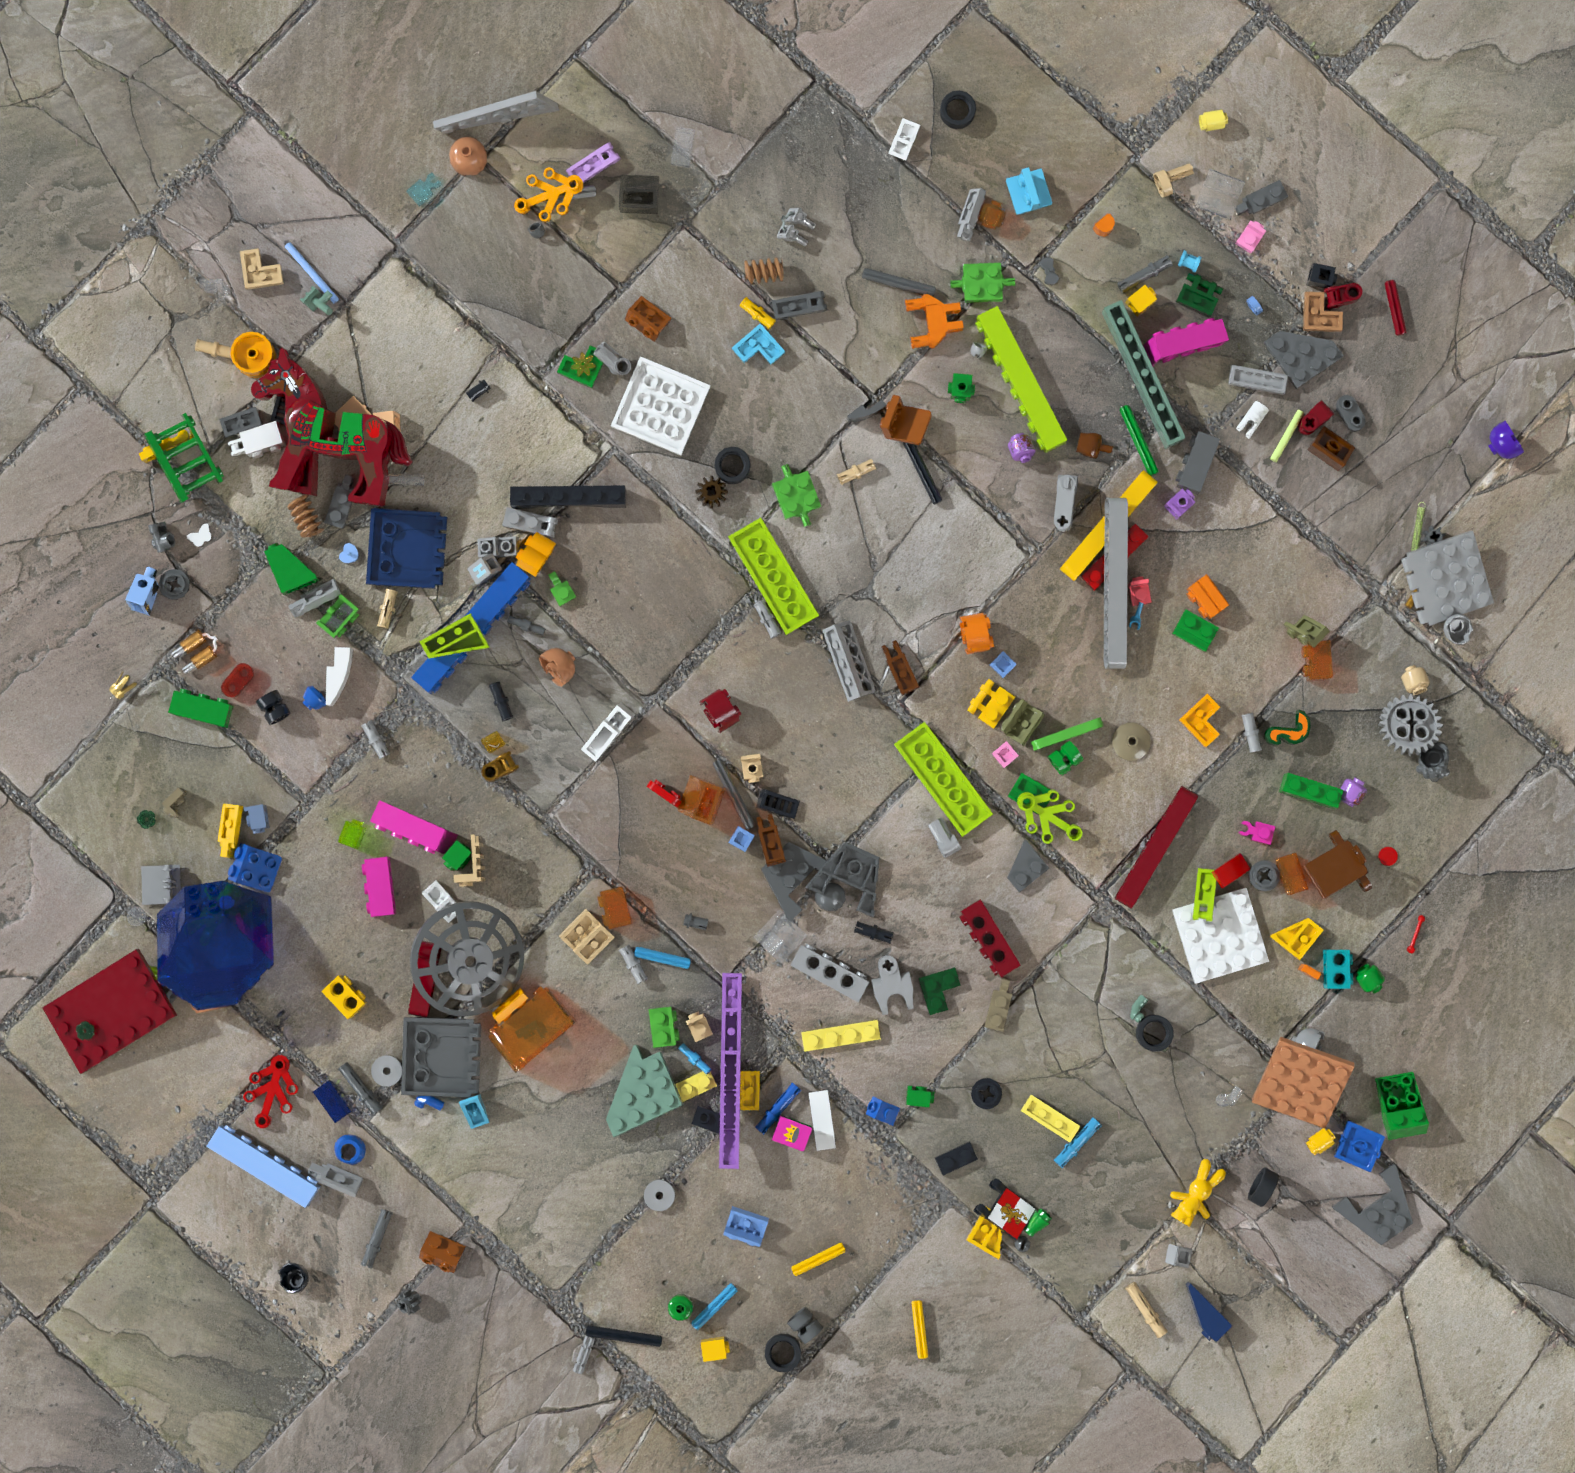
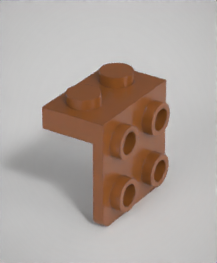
M893 395L891 401L887 403L886 414L881 419L880 428L885 439L920 445L932 414L929 410L904 406L901 397Z

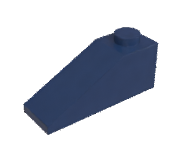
M1187 1282L1186 1287L1199 1326L1203 1329L1201 1333L1209 1341L1213 1339L1217 1342L1232 1325L1191 1283Z

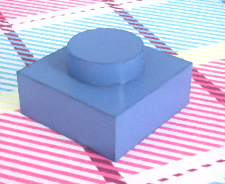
M1003 651L989 666L1004 678L1017 664Z
M738 826L729 843L746 852L755 835Z

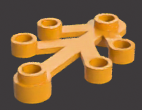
M550 167L544 170V177L548 180L554 179L564 185L554 187L539 180L533 174L528 175L526 182L529 186H536L546 192L529 199H517L514 204L517 212L526 214L530 211L531 206L548 200L545 209L539 213V218L543 222H549L559 195L566 193L563 202L557 205L556 211L560 215L568 213V207L574 194L580 193L583 189V180L577 175H571L567 178L556 173ZM548 171L553 172L551 177L547 176ZM534 177L535 182L530 184V179ZM576 181V186L571 188V183ZM524 202V207L520 209L519 203ZM561 206H565L564 212H560ZM544 213L548 214L547 219L542 218Z

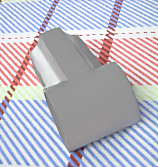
M602 342L595 349L593 355L603 362L614 375H626L630 372V361L623 358L606 342ZM619 362L623 364V369L621 371H619L617 368V364Z
M942 817L928 825L944 858L961 850L954 834H951Z

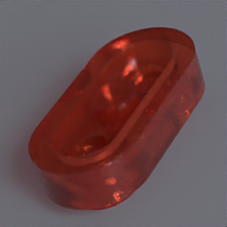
M246 663L238 664L222 683L221 690L223 694L230 698L237 697L254 676L253 668ZM243 670H247V676L245 677L241 675ZM231 685H235V690L233 692L229 690V687Z

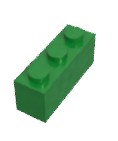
M180 689V692H173L168 713L228 728L233 706L228 704V700L217 698V701L210 700L209 695L199 693V696L191 695L192 691Z
M1285 773L1279 792L1331 809H1337L1343 789L1291 773Z

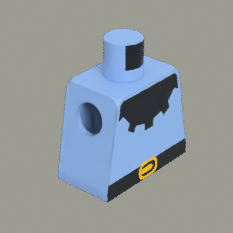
M147 567L144 575L136 574L125 599L131 610L150 616L159 589V585L155 580L157 570Z

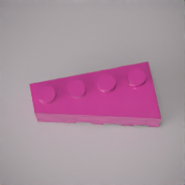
M1210 318L1205 320L1203 324L1198 325V322L1187 325V328L1181 329L1179 326L1171 329L1168 333H1164V331L1156 332L1150 340L1143 344V347L1152 366H1154L1160 360L1163 363L1169 362L1177 358L1179 354L1182 358L1195 353L1196 349L1198 352L1221 346L1229 341L1223 320Z
M380 800L370 822L376 824L375 828L383 832L388 829L392 831V836L401 840L404 836L409 839L408 843L414 846L424 845V850L435 854L436 851L445 854L455 843L458 834L445 830L440 826Z

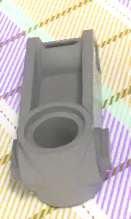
M1058 475L1054 524L1061 532H1066L1072 527L1078 476ZM1062 518H1065L1066 522H1068L1064 524V527H1061L1060 523H1058V521H1062Z

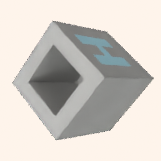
M490 554L481 557L468 567L467 570L478 585L489 581L502 571V568L495 556Z

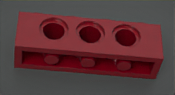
M981 899L960 911L962 914L959 916L964 926L968 925L972 932L969 933L975 943L979 942L982 947L979 951L984 959L988 958L992 965L989 967L995 976L1003 977L1021 966ZM977 917L982 918L984 921V925L979 929L973 924L974 919ZM986 934H991L994 938L991 945H986L983 941ZM997 950L1002 951L1004 954L1003 960L999 962L993 957Z

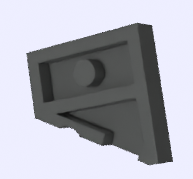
M1027 840L1023 841L1007 876V879L1019 893L1049 869Z

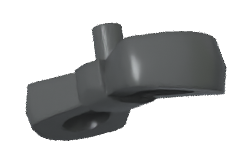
M1049 257L1043 258L1039 262V267L1045 270L1046 277L1044 283L1055 285L1060 278L1055 273L1053 267L1054 260Z

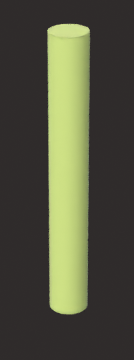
M1297 410L1270 458L1273 462L1277 463L1302 419L1303 411Z

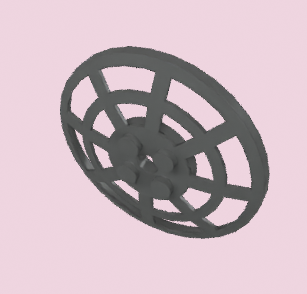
M473 901L454 903L435 912L419 929L410 953L411 976L418 992L434 1008L455 1016L479 1015L498 1006L516 987L524 965V945L516 925L499 909L489 904ZM463 909H481L493 913L489 924L480 921H466ZM450 913H456L458 923L447 928L439 937L429 931L441 918ZM500 918L512 929L517 940L516 944L507 947L503 936L495 929ZM468 927H478L485 929L482 937L478 939L469 936ZM460 929L462 939L453 945L444 941L449 935ZM492 934L498 939L502 949L491 951L487 942ZM425 937L434 943L430 954V967L418 969V953ZM442 948L448 952L446 964L436 966L438 950ZM519 951V967L516 977L511 982L504 978L509 966V954ZM473 956L474 963L467 966L465 964L466 958ZM503 957V967L499 975L491 969L493 960ZM448 971L454 978L448 988L441 982L438 973ZM431 975L437 987L443 992V995L437 1002L425 991L420 981L421 976ZM486 977L495 981L488 989L480 992L479 982ZM461 983L471 984L472 995L457 994L455 991ZM500 984L508 988L505 994L497 1001L482 1008L481 998L492 993ZM450 997L462 1001L473 1000L474 1010L457 1011L448 1009L444 1005Z

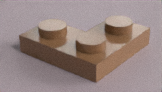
M1305 292L1303 331L1341 332L1343 329V312L1324 311V292Z

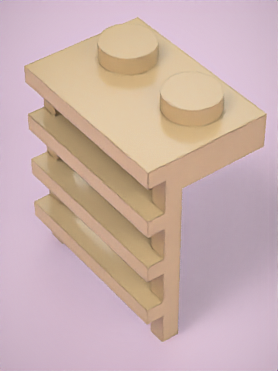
M471 835L473 874L454 875V883H459V886L469 887L473 886V882H485V878L481 877V870H485V866H481L480 859H484V855L480 854V847H483V843L479 842V836Z

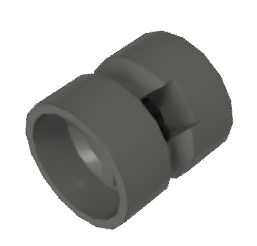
M806 1306L787 1322L793 1331H798L797 1336L804 1344L811 1341L824 1328L817 1319H812L813 1314Z

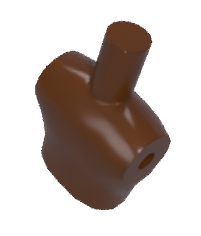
M1080 433L1076 452L1081 453L1083 456L1097 459L1100 451L1112 453L1113 446L1102 444V435Z

